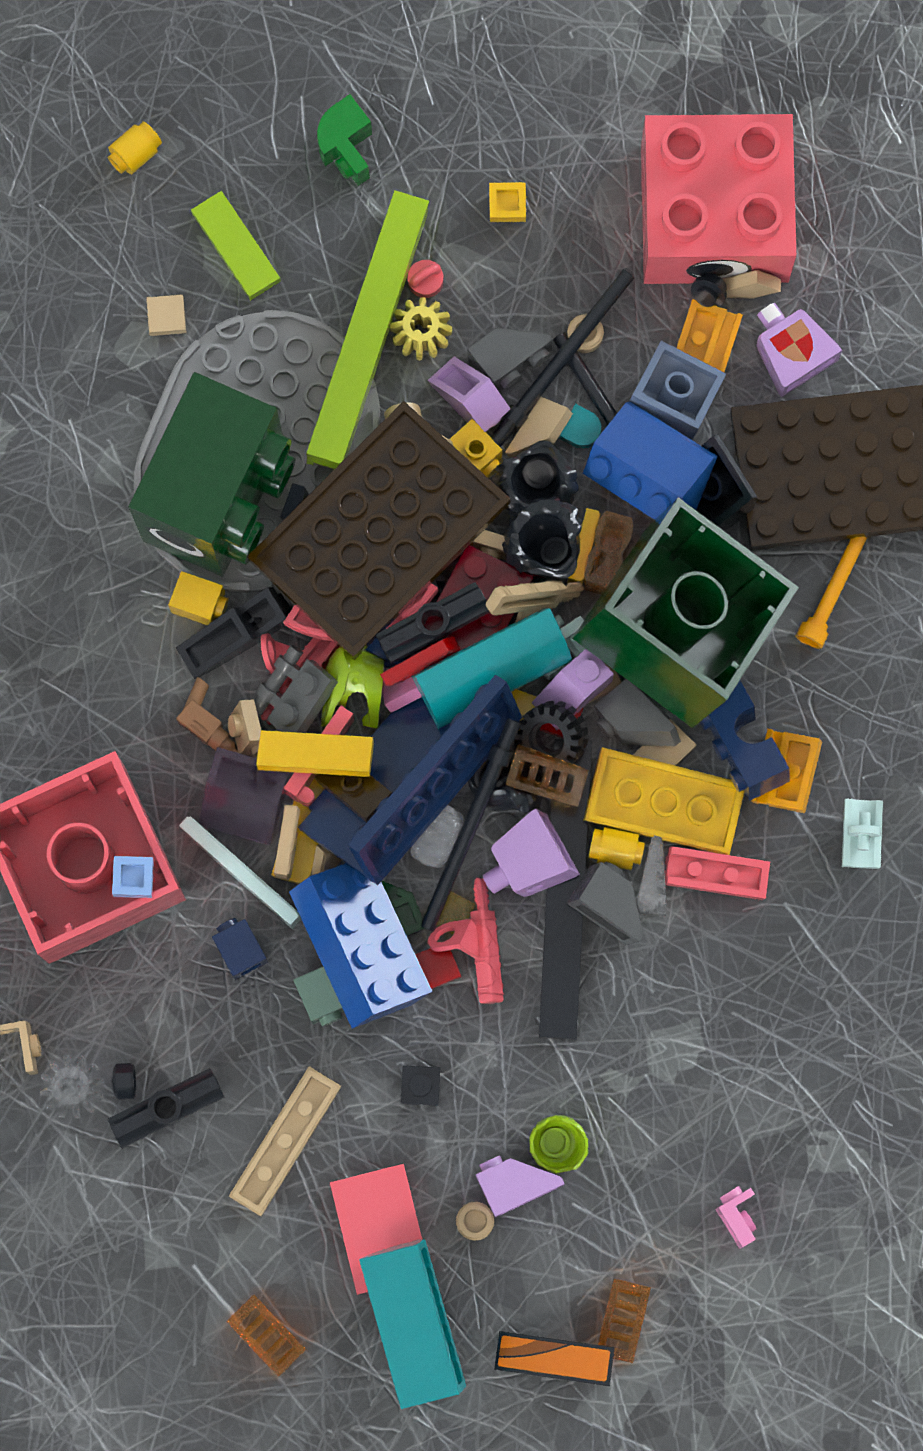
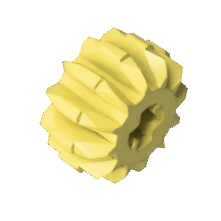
M421 297L419 306L415 307L411 300H407L405 302L406 311L396 309L394 316L398 321L390 324V331L396 333L393 337V344L395 346L404 345L402 349L404 356L410 355L415 350L416 359L419 361L423 359V351H428L429 355L435 358L437 356L436 346L444 349L447 348L448 340L445 336L452 335V326L446 324L450 320V315L448 312L439 313L440 303L437 301L432 303L430 307H427L426 298ZM421 324L423 328H427V333L422 334L420 330H415V326Z

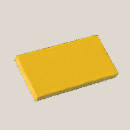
M602 747L600 748L583 821L637 833L706 852L730 855L745 791L738 792L730 779Z

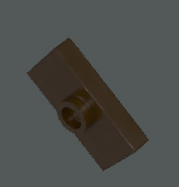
M317 774L315 776L316 781L366 823L376 813L379 803L392 794L390 790L371 775L370 777Z

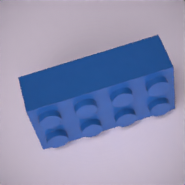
M343 864L309 876L289 891L352 1029L409 1007L432 992L382 882L377 886L348 864Z

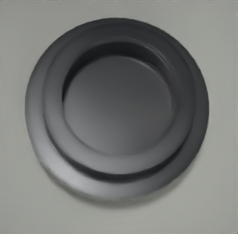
M705 273L701 277L696 278L691 286L693 297L699 304L705 307H712L713 305L719 307L727 297L726 283L722 278L712 273Z

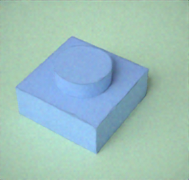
M114 856L113 897L152 898L153 857Z

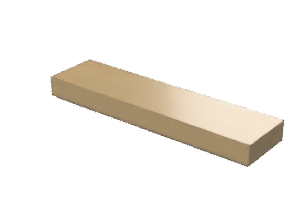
M310 1066L308 1067L231 1191L230 1198L262 1217L341 1089L339 1084Z

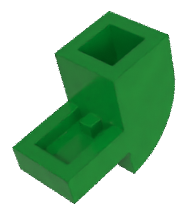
M350 94L324 113L318 125L317 139L320 157L325 167L336 160L335 164L344 178L349 179L352 177L359 186L370 178L368 164L354 146L372 135V126L369 118Z

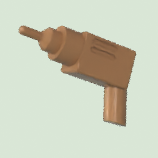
M197 677L182 712L176 718L178 724L216 752L221 750L225 754L233 753L240 760H244L245 756L239 757L238 750L235 749V743L230 739V734L223 729L222 722L201 706L209 685Z

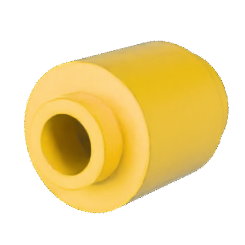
M143 121L139 126L134 124L108 147L111 153L108 156V160L119 173L122 174L126 171L132 175L158 153L157 148L162 144V141L146 122Z
M604 827V830L594 828L588 858L597 859V863L608 862L618 868L632 870L633 863L641 864L645 843L638 842L639 834L609 827Z

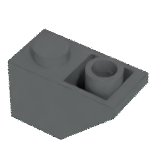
M496 327L467 349V358L477 371L490 378L497 390L501 387L506 390L521 379V372L531 365L533 368H537L551 356L549 352L552 350V338L544 333Z

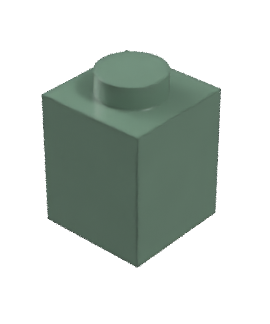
M324 967L293 979L312 1024L320 1022L321 1026L324 1027L343 1018L341 1012L344 1010Z

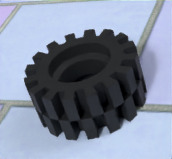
M554 700L547 701L522 716L524 719L519 721L521 723L520 731H518L515 740H521V744L516 746L518 753L523 750L526 752L527 755L522 758L525 763L530 760L534 762L531 768L538 770L543 767L544 773H550L553 770L558 772L577 761L585 752L582 749L587 746L588 740L583 739V737L588 734V728H581L580 724L585 720L582 715L578 718L573 715L577 711L573 706L566 709L565 702L560 701L554 704ZM543 724H554L561 730L564 742L560 749L551 750L543 744L540 738V729Z

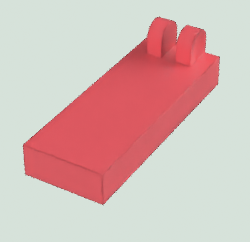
M340 706L321 734L345 735L354 722L353 713ZM294 772L284 786L285 795L297 803L299 802L303 806L309 807L315 801L314 792L308 787L317 774Z
M673 846L669 848L665 861L667 866L663 877L665 879L664 885L758 900L766 899L770 868L769 861Z

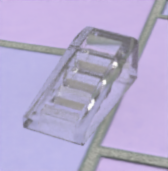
M654 835L649 843L636 904L639 914L664 919L667 904L662 837Z

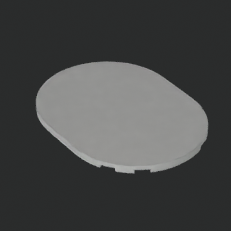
M265 310L260 313L238 315L215 325V328L198 340H195L186 349L169 376L141 444L134 470L133 486L135 493L193 372H197L276 407L283 436L292 440L288 455L296 458V461L282 495L277 499L263 493L257 505L260 509L256 521L264 524L259 544L282 522L280 516L292 483L304 486L310 494L334 470L316 463L314 465L306 464V453L345 337L327 324L312 317L279 310ZM374 379L348 456L380 425V403ZM154 547L161 557L179 573L183 571L223 585L224 590L228 592H260L267 587H272L271 585L273 584L250 562L245 565L232 559L224 576L221 577Z

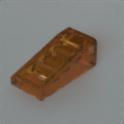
M517 745L506 785L578 807L589 770L542 752ZM525 761L532 763L528 778L521 776ZM539 765L546 767L542 783L535 781ZM553 770L561 771L556 789L549 786ZM568 774L575 776L570 794L563 792Z
M613 1278L598 1345L608 1346L606 1345L607 1338L629 1343L628 1350L615 1347L613 1359L633 1363L651 1287ZM618 1292L640 1297L639 1303L633 1304L617 1300ZM615 1307L636 1312L635 1320L613 1315ZM611 1322L632 1327L631 1335L609 1330Z
M255 1294L226 1321L278 1377L307 1350ZM257 1308L261 1314L244 1329L240 1323ZM267 1319L271 1325L255 1340L251 1334ZM278 1331L282 1336L266 1351L261 1345L274 1332ZM288 1341L292 1348L276 1362L272 1356Z

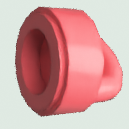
M420 260L410 267L408 285L416 296L430 298L441 291L444 275L439 264L431 260Z

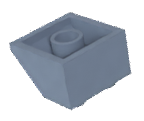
M660 341L630 402L693 440L726 373Z

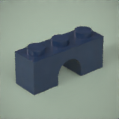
M739 680L729 698L700 721V724L704 730L711 729L715 737L712 744L721 761L728 760L732 768L729 775L738 792L744 790L751 801L790 782V772L772 737L760 743L750 744L742 741L737 736L740 728L756 720L755 706L741 680Z

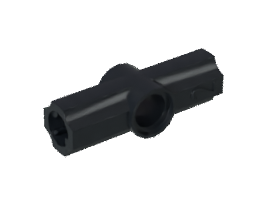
M474 582L436 603L424 604L417 613L377 633L376 638L392 665L431 643L435 644L442 639H446L450 633L490 613V611L486 607L487 601L482 591ZM430 616H438L444 622L438 630L430 631L423 626L424 621Z
M208 1068L166 1090L157 1091L150 1098L108 1118V1122L115 1138L123 1149L167 1126L176 1125L181 1119L225 1098L211 1068ZM171 1098L176 1103L174 1115L166 1119L160 1118L156 1111L158 1103L162 1099Z

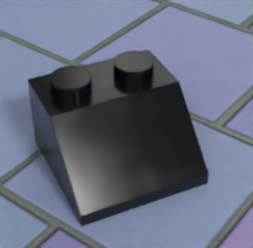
M717 434L702 445V447L718 457L696 511L724 530L732 527L755 508L757 496Z

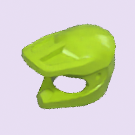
M339 647L329 659L326 671L338 683L322 708L321 726H327L332 719L336 706L346 708L349 696L354 692H361L366 696L368 713L362 718L363 726L377 729L383 679L380 674L384 672V659L363 651L353 660Z

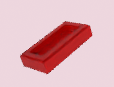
M454 636L442 639L380 675L386 686L399 684L412 677L411 675L459 651L460 646Z

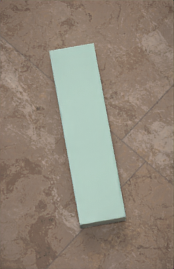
M187 816L179 825L184 834L292 930L301 921L300 915L295 908L191 816Z

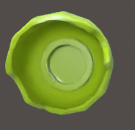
M564 1115L550 1116L537 1122L530 1134V1153L537 1165L552 1173L557 1174L576 1170L588 1155V1138L582 1126L573 1118Z

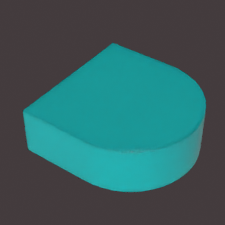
M575 403L571 411L573 415L558 438L576 448H589L593 446L601 434V423L593 412Z

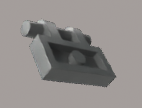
M290 645L284 655H279L274 663L275 670L267 682H262L256 690L257 697L254 702L257 712L261 714L264 713L269 704L274 707L267 721L281 732L306 733L332 694L338 681L316 661L306 659L302 667H299L296 663L303 654V651L294 645ZM290 677L293 681L282 695L278 690L286 678Z

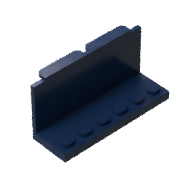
M494 675L487 684L482 685L478 689L474 700L463 712L458 713L451 723L439 729L422 697L392 712L370 736L374 740L370 775L390 790L392 794L379 803L376 813L366 823L324 789L308 807L311 813L298 826L299 830L378 886L487 760L492 744H497L507 718L518 722L523 718L507 682Z

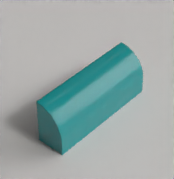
M543 608L411 676L439 729L451 723L458 713L463 712L474 700L478 689L482 685L487 684L494 675L505 680L512 692L571 662L572 658L566 640L551 609Z
M425 1238L383 1249L360 1258V1265L400 1408L403 1409L459 1395L467 1386Z

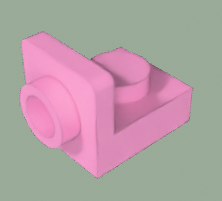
M738 1186L720 1197L723 1205L715 1210L740 1249L756 1240L752 1232L757 1229L749 1214L745 1210L739 1212L736 1207L755 1194L751 1188L742 1192Z

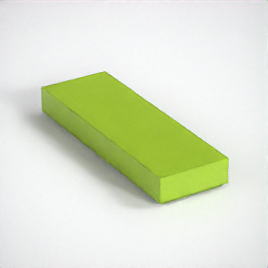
M222 191L191 209L193 216L250 301L281 282L279 275Z

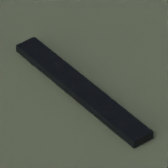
M555 739L554 750L562 747L563 739ZM588 741L587 746L582 749L585 752L577 761L561 771L555 772L553 770L550 821L580 875L546 890L539 1038L577 1039L583 915L569 906L567 902L585 874L588 822L583 821L589 798L592 741Z

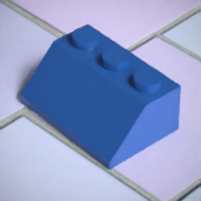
M629 401L624 404L594 442L582 474L656 520L678 497L697 510L718 456Z

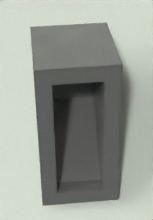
M627 679L594 705L599 717L596 721L597 726L609 739L615 736L623 745L676 746L681 742L676 727L637 686Z
M600 862L589 866L567 904L625 945L640 942L643 937V931L632 883L623 877L624 873L620 868L611 863Z

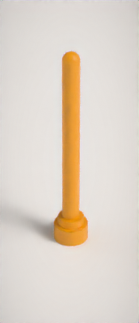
M862 536L850 539L813 617H808L806 622H802L795 635L800 642L816 649L823 648L829 635L826 622L868 537Z

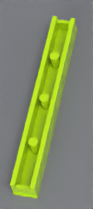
M394 190L306 453V464L314 465L316 463L335 469L348 456L390 330V324L393 321L394 312L397 309L427 218L429 200Z

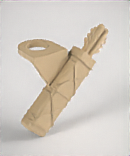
M560 580L505 587L499 586L490 595L486 602V607L492 615L518 612L515 620L516 623L543 608H556L559 602L579 597L584 587L580 582H570L565 586Z

